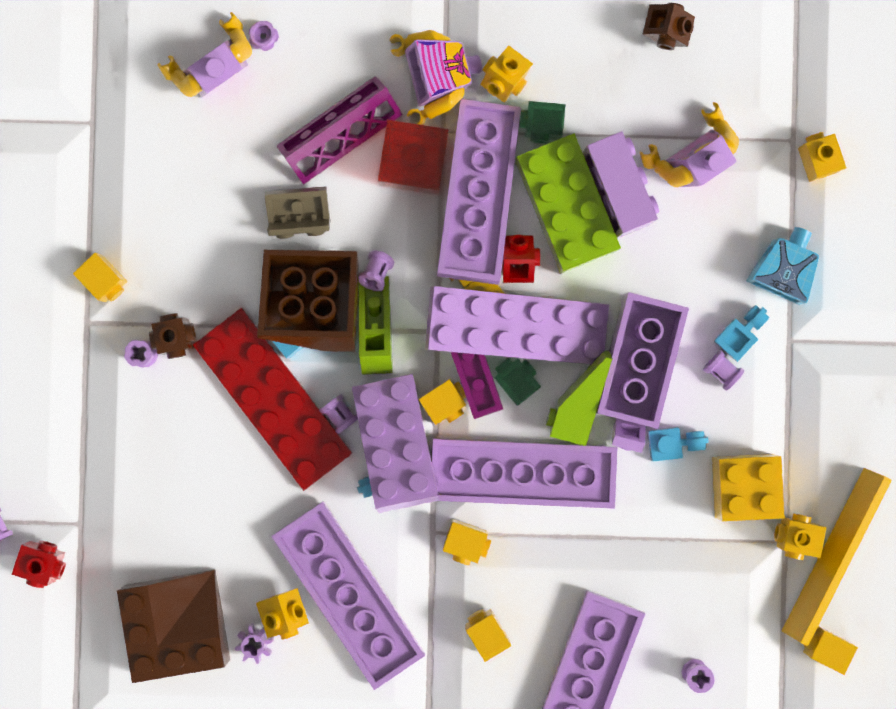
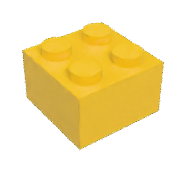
M758 454L712 457L715 518L722 522L785 519L781 456Z

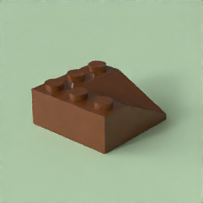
M264 249L257 337L320 351L355 352L359 285L357 251Z
M216 569L127 584L117 590L132 683L225 668L231 660Z

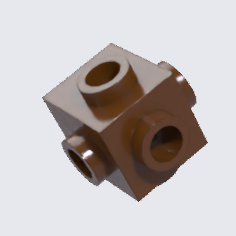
M678 3L649 4L642 34L656 42V46L663 50L672 51L675 47H688L694 28L695 16L685 11V7Z
M178 313L160 316V322L151 324L153 331L149 332V340L152 349L157 350V354L167 355L168 359L186 356V350L195 349L193 344L196 341V332L193 323H190L189 319L178 318ZM168 330L174 332V339L170 342L167 335Z

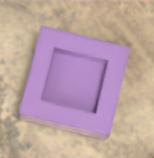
M616 418L613 426L612 445L626 451L632 450L642 453L645 445L646 426Z

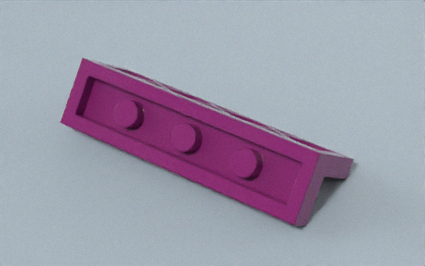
M374 76L279 143L277 148L304 185L403 114L386 86ZM387 101L392 110L383 117H374L376 107ZM356 121L365 122L362 132L357 135L349 134L353 123ZM331 139H340L338 149L333 152H324L326 142ZM307 156L315 157L314 165L302 173L297 163Z
M451 352L473 418L477 419L503 410V405L486 356Z

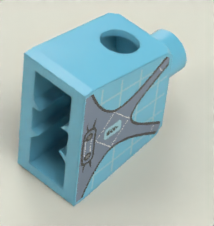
M794 227L789 241L780 237L774 239L748 276L746 282L798 305L807 303L819 260L817 253L806 249L812 233L803 228Z

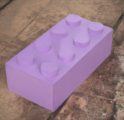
M631 292L623 295L609 350L612 362L596 413L656 429L659 428L689 311L688 307Z
M413 374L353 386L352 392L374 505L377 512L382 513L439 501Z

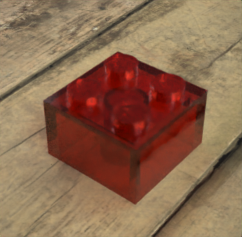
M387 119L378 175L379 186L440 195L449 129Z

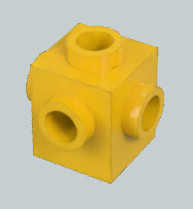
M508 45L498 58L492 56L485 64L482 71L486 74L480 85L491 95L505 103L512 94L517 97L528 82L525 80V77L533 63Z
M793 513L792 519L785 517V519L781 520V524L778 523L776 525L774 541L777 542L776 547L785 551L786 557L803 560L804 555L821 558L827 527L811 523L812 517Z
M298 588L256 602L267 638L280 635L281 640L298 635V628L309 624Z

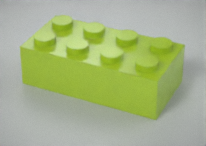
M575 133L516 157V166L560 274L621 249Z

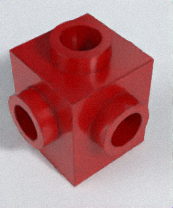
M506 235L502 262L503 283H534L535 266H540V248H534L533 235Z
M29 541L24 543L20 547L11 575L26 579V584L32 587L44 588V586H48L61 579L66 568V562H63L66 552L57 550L58 546L48 541H39V543Z

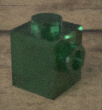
M529 101L527 110L521 109L519 128H525L524 137H529L531 142L540 144L549 143V139H561L563 136L566 104Z
M508 357L495 368L498 374L493 378L516 406H519L541 388L534 378L537 372L527 359L521 362L519 358H516L512 362Z

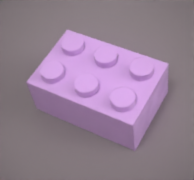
M623 131L587 145L583 155L617 239L648 227L658 220L656 214L660 212L655 197L653 195L649 196L645 188V184H648L647 177L643 168L636 166L633 158L636 155L632 140L629 137L625 138Z

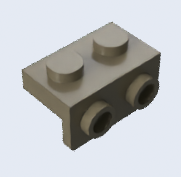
M327 186L265 191L268 236H276L279 239L290 238L294 234L306 233L308 236H319L330 230L331 219Z

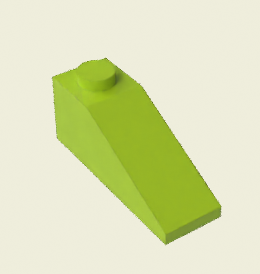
M386 276L384 279L385 286L382 291L367 289L359 283V358L362 375L393 373L389 276Z
M604 351L558 399L556 408L550 407L546 420V426H550V437L583 446L587 445L612 362L611 352Z

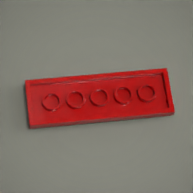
M240 308L195 342L193 346L299 486L305 491L352 455L353 452L341 436L335 432V428L325 415L319 411V407L268 340L257 337L258 327L245 310Z

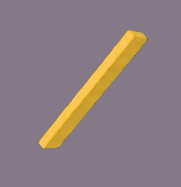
M863 468L822 549L821 558L817 559L781 630L783 633L806 646L809 645L892 481L891 479Z

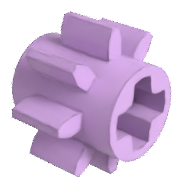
M252 623L248 626V634L243 631L238 633V638L243 641L235 647V650H241L244 654L242 661L245 662L248 658H254L256 664H259L262 653L266 656H270L272 650L267 645L274 641V637L267 638L264 627L261 630L255 629ZM253 637L255 642H261L257 650L254 645L248 644Z

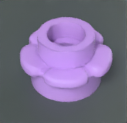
M268 21L257 22L249 29V42L255 49L260 48L262 51L271 50L274 47V43L278 41V31ZM261 34H266V38L262 39Z

